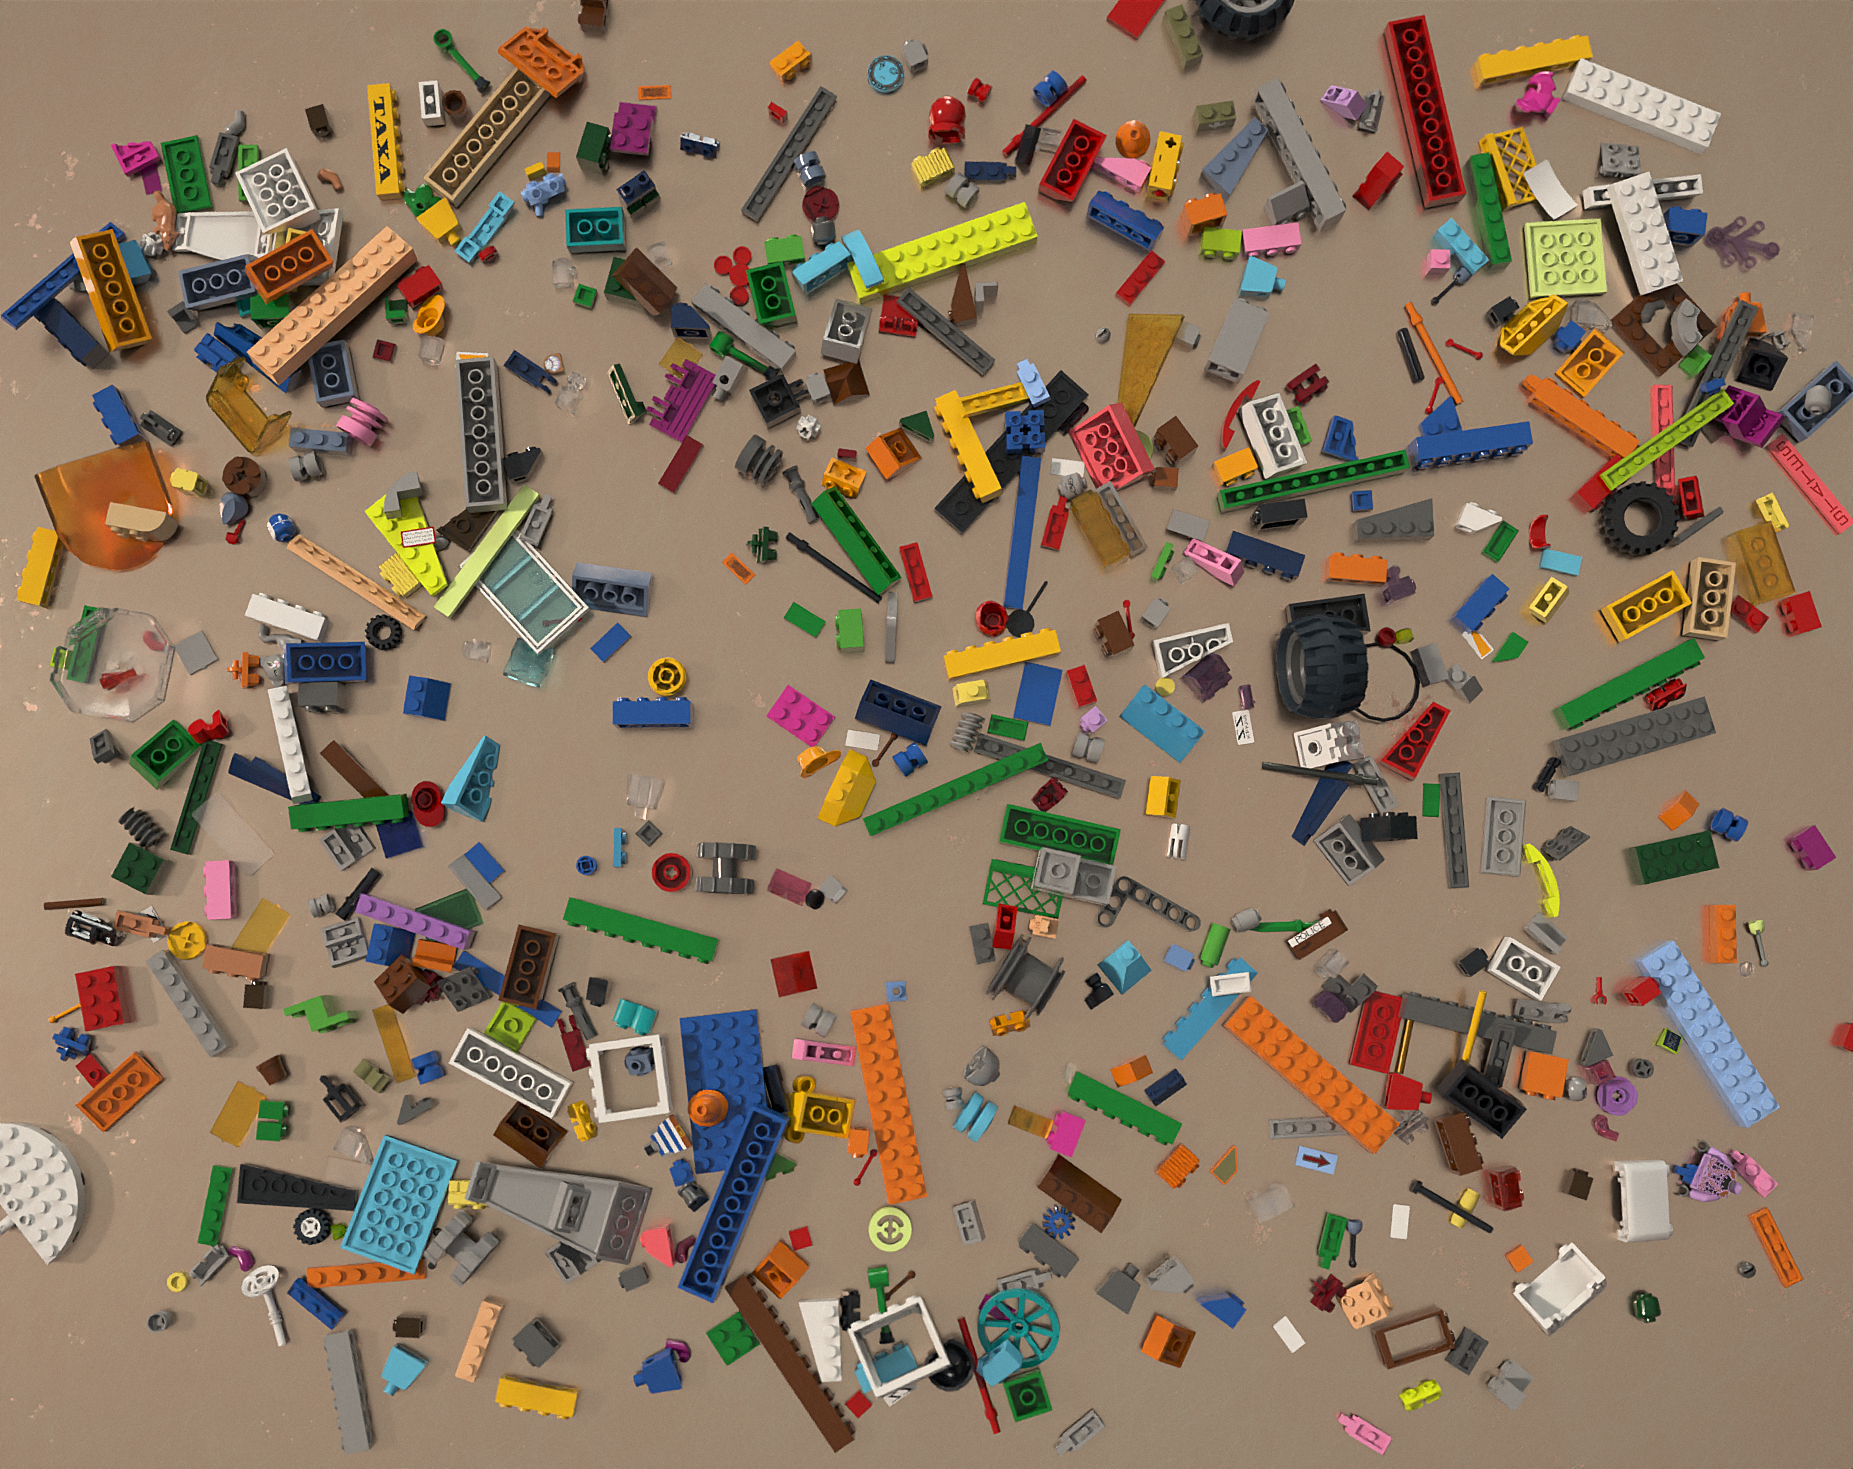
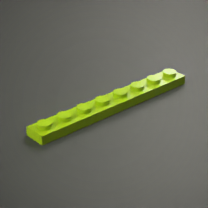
M1721 389L1599 476L1610 491L1728 409L1734 404L1725 390Z

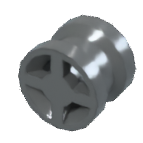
M1636 1059L1630 1066L1632 1074L1638 1078H1649L1654 1072L1652 1062L1646 1059Z

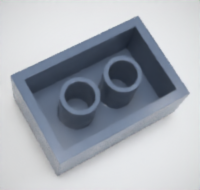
M344 340L324 344L308 359L316 402L321 407L350 402L352 398L359 400L349 345Z

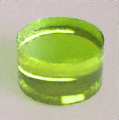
M1410 628L1400 629L1395 632L1398 644H1406L1414 640L1412 629Z

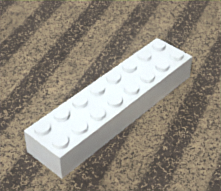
M1582 58L1575 65L1562 98L1564 101L1700 155L1708 148L1721 115L1719 112Z

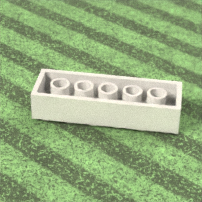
M1650 172L1616 182L1606 187L1640 296L1682 282L1681 271Z
M467 1028L449 1061V1064L551 1119L556 1116L573 1084L572 1081L473 1028Z

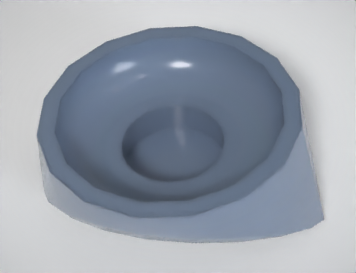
M227 492L221 498L220 516L223 524L235 522L247 513L248 505L243 496Z

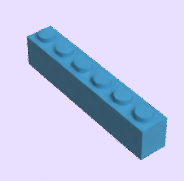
M1240 957L1237 960L1233 958L1226 966L1229 969L1224 974L1221 972L1218 976L1249 972L1251 982L1258 972ZM1208 987L1201 994L1203 997L1199 1003L1195 1001L1188 1009L1190 1013L1186 1018L1182 1016L1175 1025L1178 1027L1173 1032L1170 1030L1164 1036L1163 1040L1165 1042L1162 1045L1182 1061L1240 993L1212 996L1211 988Z

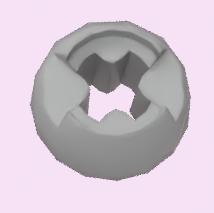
M1572 1077L1566 1081L1568 1099L1578 1102L1587 1097V1087H1585V1080L1583 1078Z

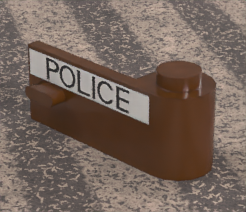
M1331 908L1321 914L1322 918L1287 940L1298 960H1301L1348 930L1336 910L1332 911Z

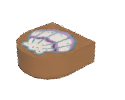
M560 353L549 355L544 359L543 366L546 372L549 374L564 373Z

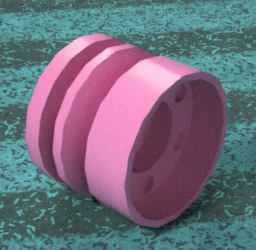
M352 398L350 403L356 409L347 406L346 409L352 414L351 418L342 415L336 427L348 433L356 440L372 446L377 438V435L371 430L372 427L382 429L383 426L376 422V420L385 423L388 418L371 404Z

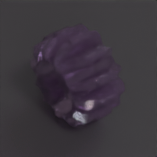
M1324 991L1315 1001L1317 1008L1332 1022L1338 1023L1348 1013V1008L1330 991Z

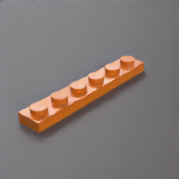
M425 1258L420 1260L415 1274L381 1262L306 1269L307 1284L311 1288L427 1278Z

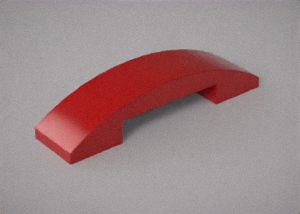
M1256 380L1247 386L1230 407L1221 430L1220 445L1222 451L1225 452L1235 433L1229 426L1243 399L1248 402L1251 401L1261 381Z

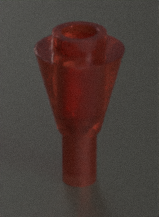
M134 668L124 672L103 673L99 681L102 688H107L109 692L124 682L125 679L137 674Z

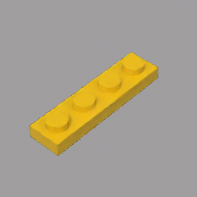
M1022 382L961 397L956 399L954 403L963 419L1027 402L1029 396Z

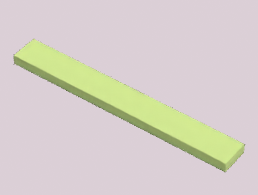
M525 484L522 486L508 505L507 510L502 513L435 604V609L451 619L540 498L537 492Z

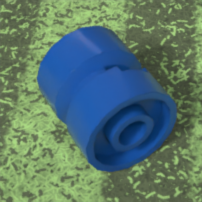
M1052 70L1044 77V82L1040 81L1033 88V92L1042 104L1049 107L1057 100V96H1061L1068 90V85L1056 71Z
M915 742L906 747L905 752L900 751L892 757L905 777L915 772L916 767L921 768L928 763Z
M1721 808L1712 821L1711 830L1719 834L1725 833L1727 838L1737 842L1745 833L1748 820L1739 815L1734 817L1733 812Z
M435 1050L411 1059L414 1069L418 1070L417 1078L420 1085L444 1077L441 1066L437 1065L439 1059Z

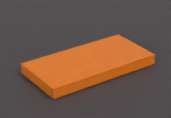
M134 1051L75 1106L104 1133L154 1088L163 1077Z

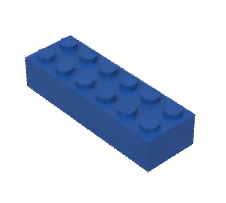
M1530 422L1416 437L1409 444L1412 467L1425 469L1429 468V465L1437 464L1439 467L1448 465V462L1453 461L1456 464L1467 462V459L1481 461L1485 460L1488 456H1493V459L1510 453L1512 456L1521 455L1533 444Z

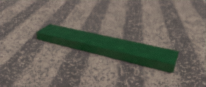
M210 740L203 743L170 850L187 855L191 854L224 744Z

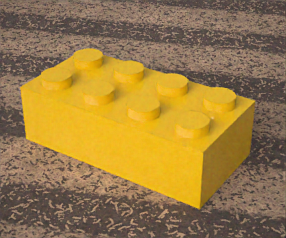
M1672 570L1600 610L1618 641L1622 642L1690 605L1692 602Z

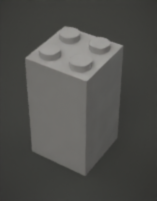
M1235 298L1204 369L1239 384L1270 313L1264 307H1255L1250 305L1245 299Z

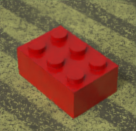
M110 966L75 974L85 1032L131 1023L121 966Z

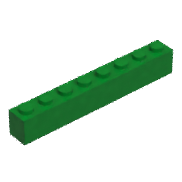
M1692 638L1565 703L1555 710L1565 729L1570 727L1573 730L1584 725L1582 721L1588 718L1592 721L1600 717L1599 713L1603 710L1610 712L1617 708V703L1622 701L1625 704L1633 700V695L1639 692L1640 695L1645 694L1651 690L1650 686L1656 684L1658 687L1668 682L1666 678L1672 675L1675 678L1684 673L1683 669L1689 667L1691 670L1701 665L1700 660L1704 659L1705 656L1695 638Z
M569 897L563 920L567 921V925L578 928L579 924L584 925L587 931L597 933L598 929L605 931L604 935L615 938L616 935L623 936V941L634 943V940L641 941V946L652 949L653 945L660 947L662 952L671 954V951L679 952L678 956L690 959V956L698 958V962L708 964L709 961L714 962L720 941L717 938Z

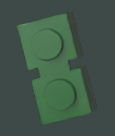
M260 1100L258 1118L276 1119L278 1122L259 1121L257 1123L256 1140L280 1142L282 1137L286 1136L287 1126L283 1125L284 1117H288L289 1106H285L286 1101Z

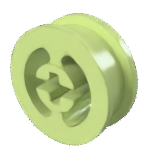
M882 1208L873 1215L870 1221V1239L876 1247L883 1251H897L903 1248L911 1237L912 1224L910 1218L899 1208ZM895 1215L902 1220L903 1226H899L894 1220L892 1222L893 1228H896V1231L892 1232V1238H895L898 1233L903 1234L899 1241L886 1243L878 1237L877 1233L882 1232L883 1236L888 1238V1231L885 1228L888 1227L889 1220L885 1221L881 1226L878 1225V1221L883 1216Z

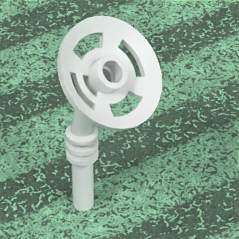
M267 1265L259 1267L248 1274L242 1283L241 1289L247 1297L253 1298L264 1295L269 1310L268 1316H271L269 1318L272 1321L270 1324L274 1327L278 1346L280 1347L286 1345V1340L281 1326L280 1310H277L270 1291L279 1280V1271L276 1267ZM263 1273H268L267 1276H260V1277L256 1278L257 1276H259V1275H261V1274H263ZM250 1283H252L250 1287L251 1291H248V1287Z

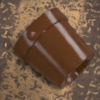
M451 90L444 94L442 107L447 112V115L458 119L465 116L467 101L460 90Z
M279 1055L256 1066L257 1071L260 1072L269 1086L287 1077Z

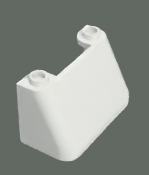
M1663 1160L1614 1161L1615 1171H1619L1621 1176L1618 1177V1182H1621L1623 1221H1620V1225L1623 1228L1618 1230V1240L1626 1243L1669 1239L1670 1235L1673 1234V1228L1669 1221L1667 1176H1669L1670 1170L1668 1164H1665Z
M1573 1243L1570 1245L1565 1244L1558 1251V1260L1530 1284L1522 1282L1514 1289L1515 1292L1513 1294L1548 1336L1558 1331L1607 1286L1606 1277Z

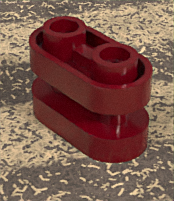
M1317 363L1286 384L1289 391L1296 389L1299 393L1294 397L1299 404L1302 402L1303 404L1308 403L1313 399V394L1316 392L1321 394L1329 388L1327 384L1330 381L1327 377L1323 376L1320 378L1317 375L1321 370ZM1311 378L1314 383L1305 389L1302 384Z

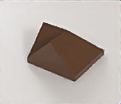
M859 359L857 364L847 362L823 370L834 406L870 395Z

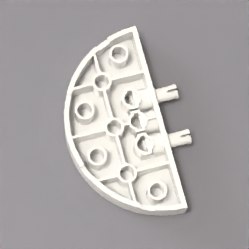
M0 1123V1205L8 1214V1216L0 1221V1234H5L6 1231L16 1224L47 1265L54 1263L70 1247L83 1220L86 1195L81 1170L68 1148L52 1134H48L39 1127L25 1123Z

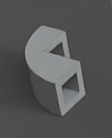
M417 471L403 475L389 488L384 501V513L387 520L402 517L401 499L422 496Z

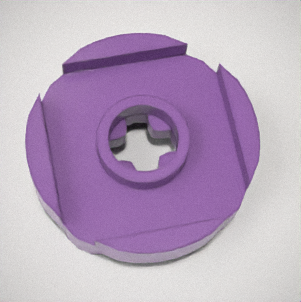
M1612 1076L1609 1077L1610 1080L1604 1081V1083L1601 1081L1597 1090V1100L1602 1110L1612 1115L1621 1116L1629 1113L1635 1107L1638 1094L1635 1086L1628 1079ZM1616 1090H1618L1619 1094H1622V1098H1618V1101H1615V1098H1613Z

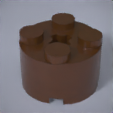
M234 457L226 464L223 470L222 481L231 492L241 495L245 499L259 495L266 486L267 480L264 469L248 457Z

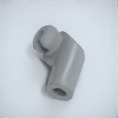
M235 111V121L225 127V134L235 136L244 130V111Z

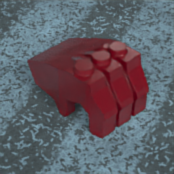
M1054 777L1039 789L1031 801L1040 811L1046 812L1067 796L1068 791Z

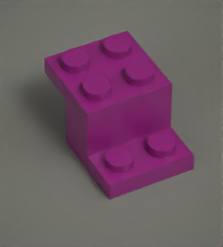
M619 102L618 113L614 112L610 151L648 156L649 145H653L657 106Z
M1729 385L1725 392L1734 404L1712 420L1725 424L1732 438L1763 448L1785 418L1780 413L1768 410L1759 395Z

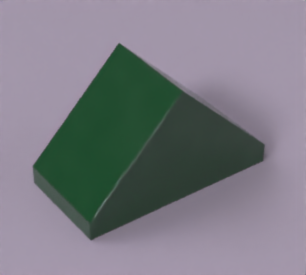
M927 411L900 419V427L933 443L935 435Z

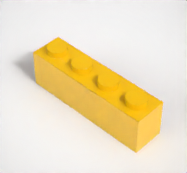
M37 527V530L34 531L32 535V548L27 553V566L22 572V584L17 590V601L46 608L65 541V534Z
M503 1375L499 1380L495 1402L500 1403L499 1406L505 1408L516 1406L521 1411L530 1412L531 1410H536L540 1415L549 1416L551 1413L558 1415L557 1417L560 1419L568 1420L569 1417L572 1418L575 1415L580 1391Z

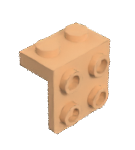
M1375 1273L1368 1275L1361 1284L1347 1289L1343 1297L1339 1298L1337 1296V1300L1355 1329L1387 1317L1394 1308L1392 1299L1386 1294L1381 1280L1377 1278Z

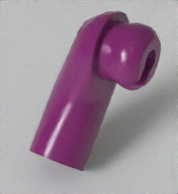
M232 1245L228 1255L238 1258L242 1271H249L253 1264L250 1252Z

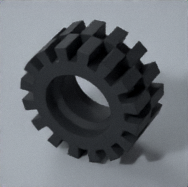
M382 614V616L376 615V618L370 619V623L367 622L366 626L368 627L365 629L367 635L365 636L368 642L375 648L389 650V648L393 649L395 644L398 645L400 643L398 641L402 638L401 625L393 617ZM382 625H387L391 630L390 636L387 639H379L377 629Z

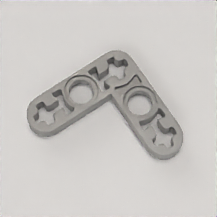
M888 592L885 662H895L898 592Z

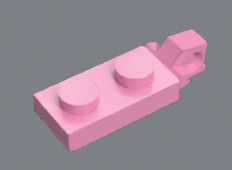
M1732 1150L1728 1154L1735 1162L1733 1165L1734 1170L1762 1197L1765 1198L1778 1185L1746 1153L1741 1155L1737 1150Z
M1341 1413L1338 1418L1340 1423L1347 1426L1345 1431L1350 1436L1384 1455L1393 1439L1391 1436L1355 1415L1350 1419Z

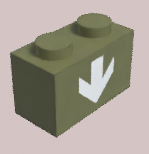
M1233 100L1196 106L1194 111L1196 130L1204 131L1234 126L1236 113Z

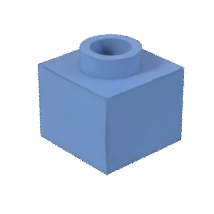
M905 981L886 982L887 1002L907 1000ZM894 988L900 989L899 995L893 994Z

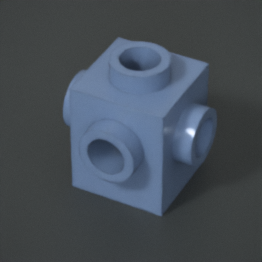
M639 1046L630 1049L624 1060L625 1067L630 1075L644 1076L648 1072H652L655 1068L652 1047L641 1048Z

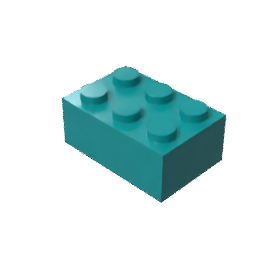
M622 207L565 209L566 246L569 253L626 250L625 216Z

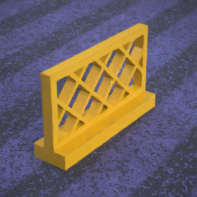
M1519 127L1497 134H1486L1479 141L1482 153L1490 152L1497 191L1503 211L1517 205L1536 201L1537 198L1530 192V186L1526 190L1518 185L1521 178L1526 181L1523 174L1526 167L1531 169L1537 165L1524 128ZM1519 133L1521 138L1520 144L1511 140L1513 134ZM1500 138L1505 141L1504 147L1497 146L1495 139ZM1508 144L1517 148L1515 155L1506 151ZM1520 150L1526 153V161L1517 157ZM1503 155L1512 159L1509 166L1503 163ZM1515 161L1523 165L1521 172L1512 168ZM1509 172L1518 176L1516 183L1509 180ZM1516 189L1524 193L1523 198L1520 200H1516L1514 194Z

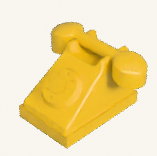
M806 1075L797 1076L792 1084L795 1092L789 1094L791 1097V1109L788 1112V1117L791 1120L784 1135L785 1139L791 1143L798 1144L803 1140L804 1132L848 1139L855 1100L811 1093L815 1088V1080Z

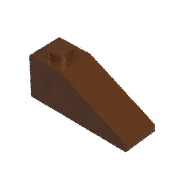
M961 264L951 302V311H948L949 321L953 322L956 327L977 323V315L965 264Z

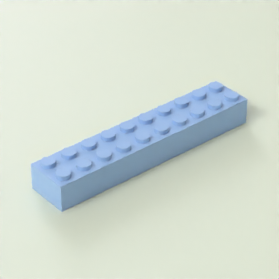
M1665 941L1635 960L1645 977L1654 978L1659 983V989L1662 993L1657 997L1739 1126L1748 1128L1780 1108L1675 941Z

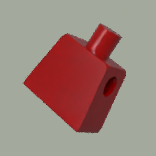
M1390 1072L1383 1108L1389 1110H1418L1420 1103H1431L1432 1093L1422 1091L1423 1083L1398 1073Z

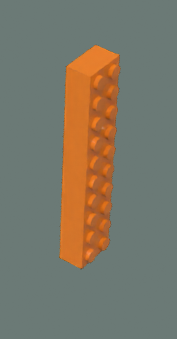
M1247 996L1222 1025L1326 1116L1332 1119L1341 1129L1345 1130L1348 1135L1369 1153L1376 1154L1400 1125L1252 996Z
M889 1004L850 1011L888 1203L891 1205L927 1197V1191Z

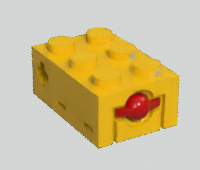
M1159 132L1145 197L1168 201L1169 195L1173 196L1177 182L1175 178L1177 177L1181 162L1179 160L1184 147V143L1181 142L1182 135Z

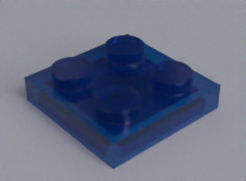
M413 810L409 811V817L403 818V822L392 823L390 819L384 820V824L376 825L386 859L424 847Z

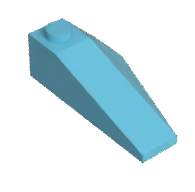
M487 736L482 737L449 785L441 802L443 805L454 812L483 822L491 803L489 794L490 788L494 784L492 775L493 769L497 765L500 746L498 743Z

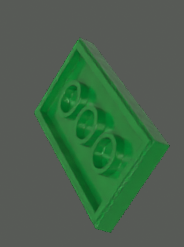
M195 135L162 142L161 148L172 203L176 208V216L177 213L213 209L199 136Z

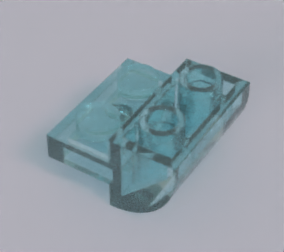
M518 637L511 650V656L503 671V675L540 688L544 677L547 676L550 669L554 649L547 648L540 655H537L524 639Z

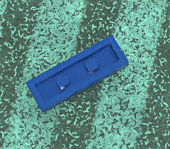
M301 1278L295 1280L287 1292L288 1295L331 1330L336 1327L344 1315Z

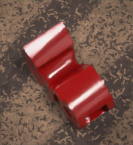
M217 710L212 715V724H207L204 720L198 719L189 725L188 733L195 742L204 743L209 738L214 740L229 734L227 719L220 710Z

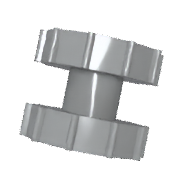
M463 1210L456 1214L442 1229L423 1255L434 1265L446 1253L456 1260L459 1264L450 1275V1279L460 1287L483 1264L499 1242L489 1232L477 1243L466 1236L464 1232L472 1223L473 1218Z

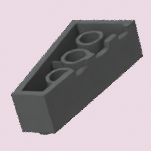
M1432 498L1357 519L1353 523L1354 542L1430 540L1434 537Z

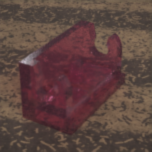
M776 868L767 891L803 906L812 883Z

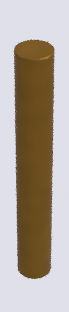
M1406 1019L1396 1073L1404 1074L1413 1020Z

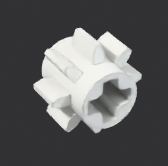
M154 232L148 235L143 234L139 244L143 252L149 256H155L156 253L160 255L163 250L161 236Z
M808 415L806 419L802 416L796 427L800 436L809 439L811 435L816 438L821 425H819L817 418Z

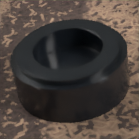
M817 889L810 890L805 898L806 905L812 909L820 908L824 902L823 892Z

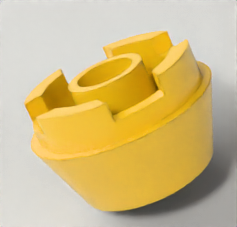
M661 658L650 667L648 682L656 693L664 696L674 695L683 688L686 682V671L683 665L676 659Z

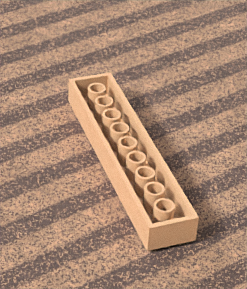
M385 227L247 351L253 363L277 385H280L418 260L413 248L389 227Z

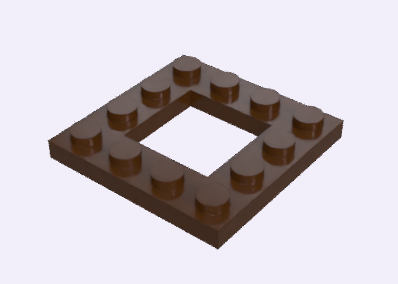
M1678 284L1641 296L1639 294L1609 321L1659 377L1677 363L1683 355L1677 350L1673 341L1663 349L1640 325L1638 320L1641 319V312L1646 303L1662 299L1673 311L1686 298L1701 310ZM1701 310L1697 316L1696 325L1698 331L1703 336L1701 340H1703L1717 326Z

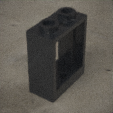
M1305 499L1261 504L1252 514V523L1256 525L1257 530L1302 524L1308 517Z

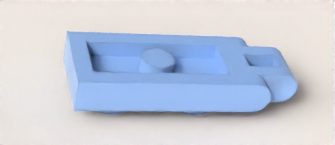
M1028 359L1017 363L1020 369L1017 373L1033 407L1035 408L1051 400L1034 363L1030 364Z

